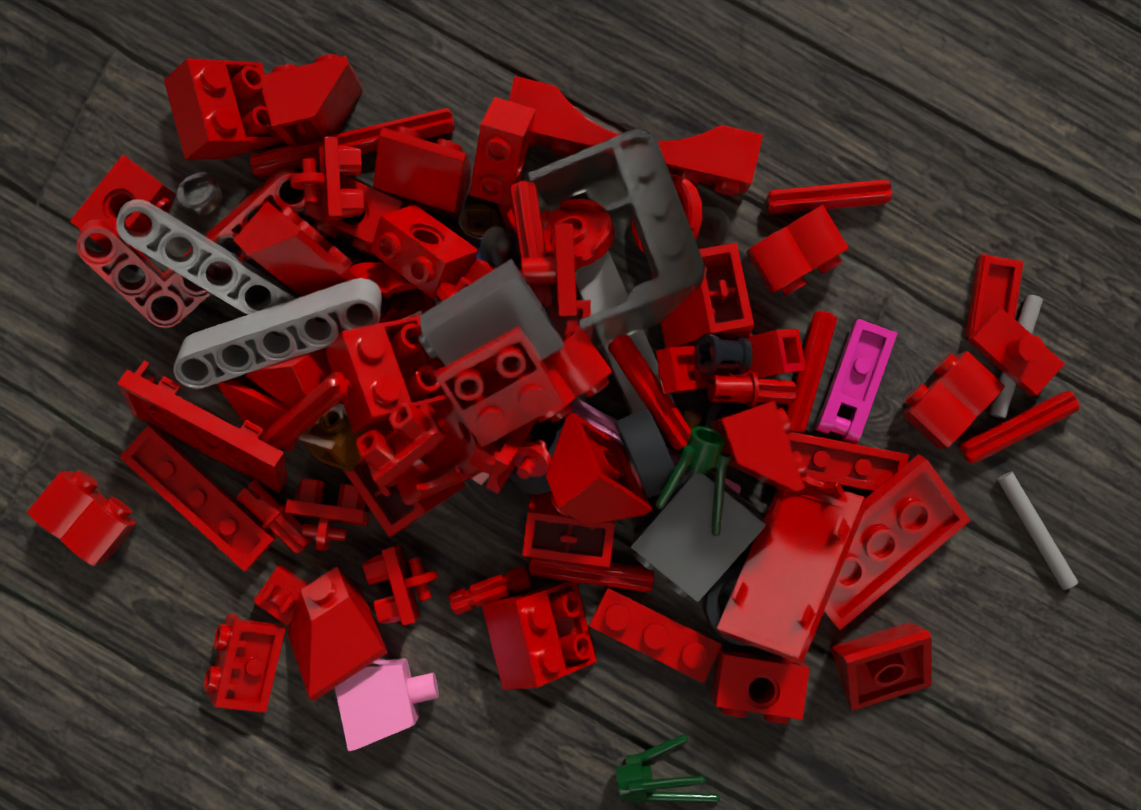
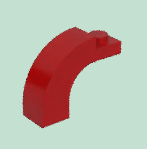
M799 328L774 330L746 337L752 345L753 360L748 372L741 375H733L729 370L701 373L696 367L694 359L696 346L670 347L657 350L658 376L662 382L663 393L680 394L706 390L711 374L747 376L749 373H755L758 379H767L805 371L806 365Z

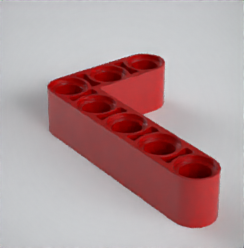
M285 168L273 173L209 231L205 237L216 244L223 238L234 239L248 224L249 214L255 209H261L267 201L280 212L285 206H288L297 215L301 213L308 205L304 203V190H300L298 196L291 200L282 199L279 195L280 186L285 181L290 180V176L299 172L294 169ZM101 219L90 220L79 230L76 247L82 260L150 323L157 327L168 328L175 326L211 294L197 284L187 282L182 275L170 268L163 273L140 250L126 243L120 237L117 228L108 221ZM92 233H102L109 237L112 245L106 251L97 252L87 246L85 239ZM238 246L237 251L234 253V255L246 262L251 258L240 246ZM192 248L188 250L182 257L188 255L191 252ZM216 261L211 263L206 271L211 279L223 280L230 275L231 267L225 262ZM126 265H136L144 271L145 275L140 281L131 283L123 280L119 272ZM159 296H169L176 301V306L169 312H159L153 308L152 302Z

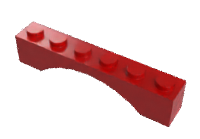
M514 76L509 101L536 109L528 148H534L535 144L551 147L552 153L568 158L581 154L592 157V162L605 167H615L619 163L633 167V172L648 177L657 176V173L677 175L689 179L694 186H697L698 182L715 186L714 190L728 196H737L739 192L746 193L752 184L763 134L720 125L703 134L680 140L650 141L630 138L609 131L585 117L568 102L557 86Z

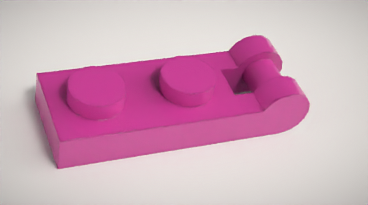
M861 319L853 321L826 400L816 420L815 430L825 434H829L832 431L843 435L842 439L844 441L857 444L865 427L898 334L897 332ZM841 404L853 408L849 420L837 416Z

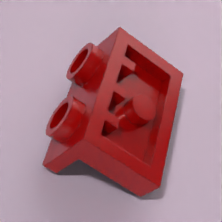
M227 613L225 623L219 624L215 632L214 650H218L215 665L208 667L204 679V692L208 693V697L214 707L266 713L286 629L283 625L240 619L236 614Z

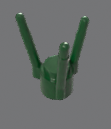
M701 426L691 429L679 462L656 502V506L659 509L665 506L673 491L678 487V482L680 483L688 469L699 474L709 473L710 469L716 468L712 516V534L714 536H719L721 533L726 468L731 458L729 453L722 451L725 445V438L719 432Z
M685 734L642 753L625 756L627 765L616 766L617 783L622 802L633 800L634 803L646 801L717 803L720 801V796L718 794L655 791L657 789L705 784L706 778L704 776L653 779L651 765L642 766V763L686 743L688 737Z

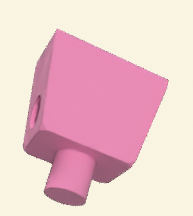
M406 658L377 659L336 686L335 692L348 751L356 750L415 725L419 718L417 703L439 698L438 684L434 672L411 677Z

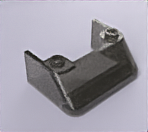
M643 129L628 131L528 173L531 182L535 183L537 191L548 207L586 191L588 199L599 202L605 207L608 214L627 207L630 211L654 279L637 285L629 294L627 302L579 320L582 330L596 347L610 343L619 335L625 333L630 335L662 322L702 284L706 274L705 264L657 139L649 131Z

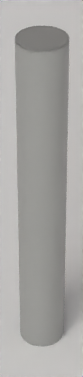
M1026 295L1018 322L1032 334L1043 298L1035 295ZM1002 371L999 381L1005 387L992 402L988 414L1005 419L1016 383Z
M1008 472L1000 476L997 481L1061 588L1066 590L1075 586L1078 580L1014 473Z

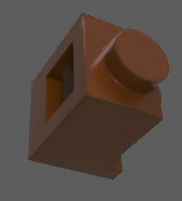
M337 403L319 418L309 433L302 432L298 439L318 461L352 472L361 458L356 443L357 439L368 430L354 434L344 404Z

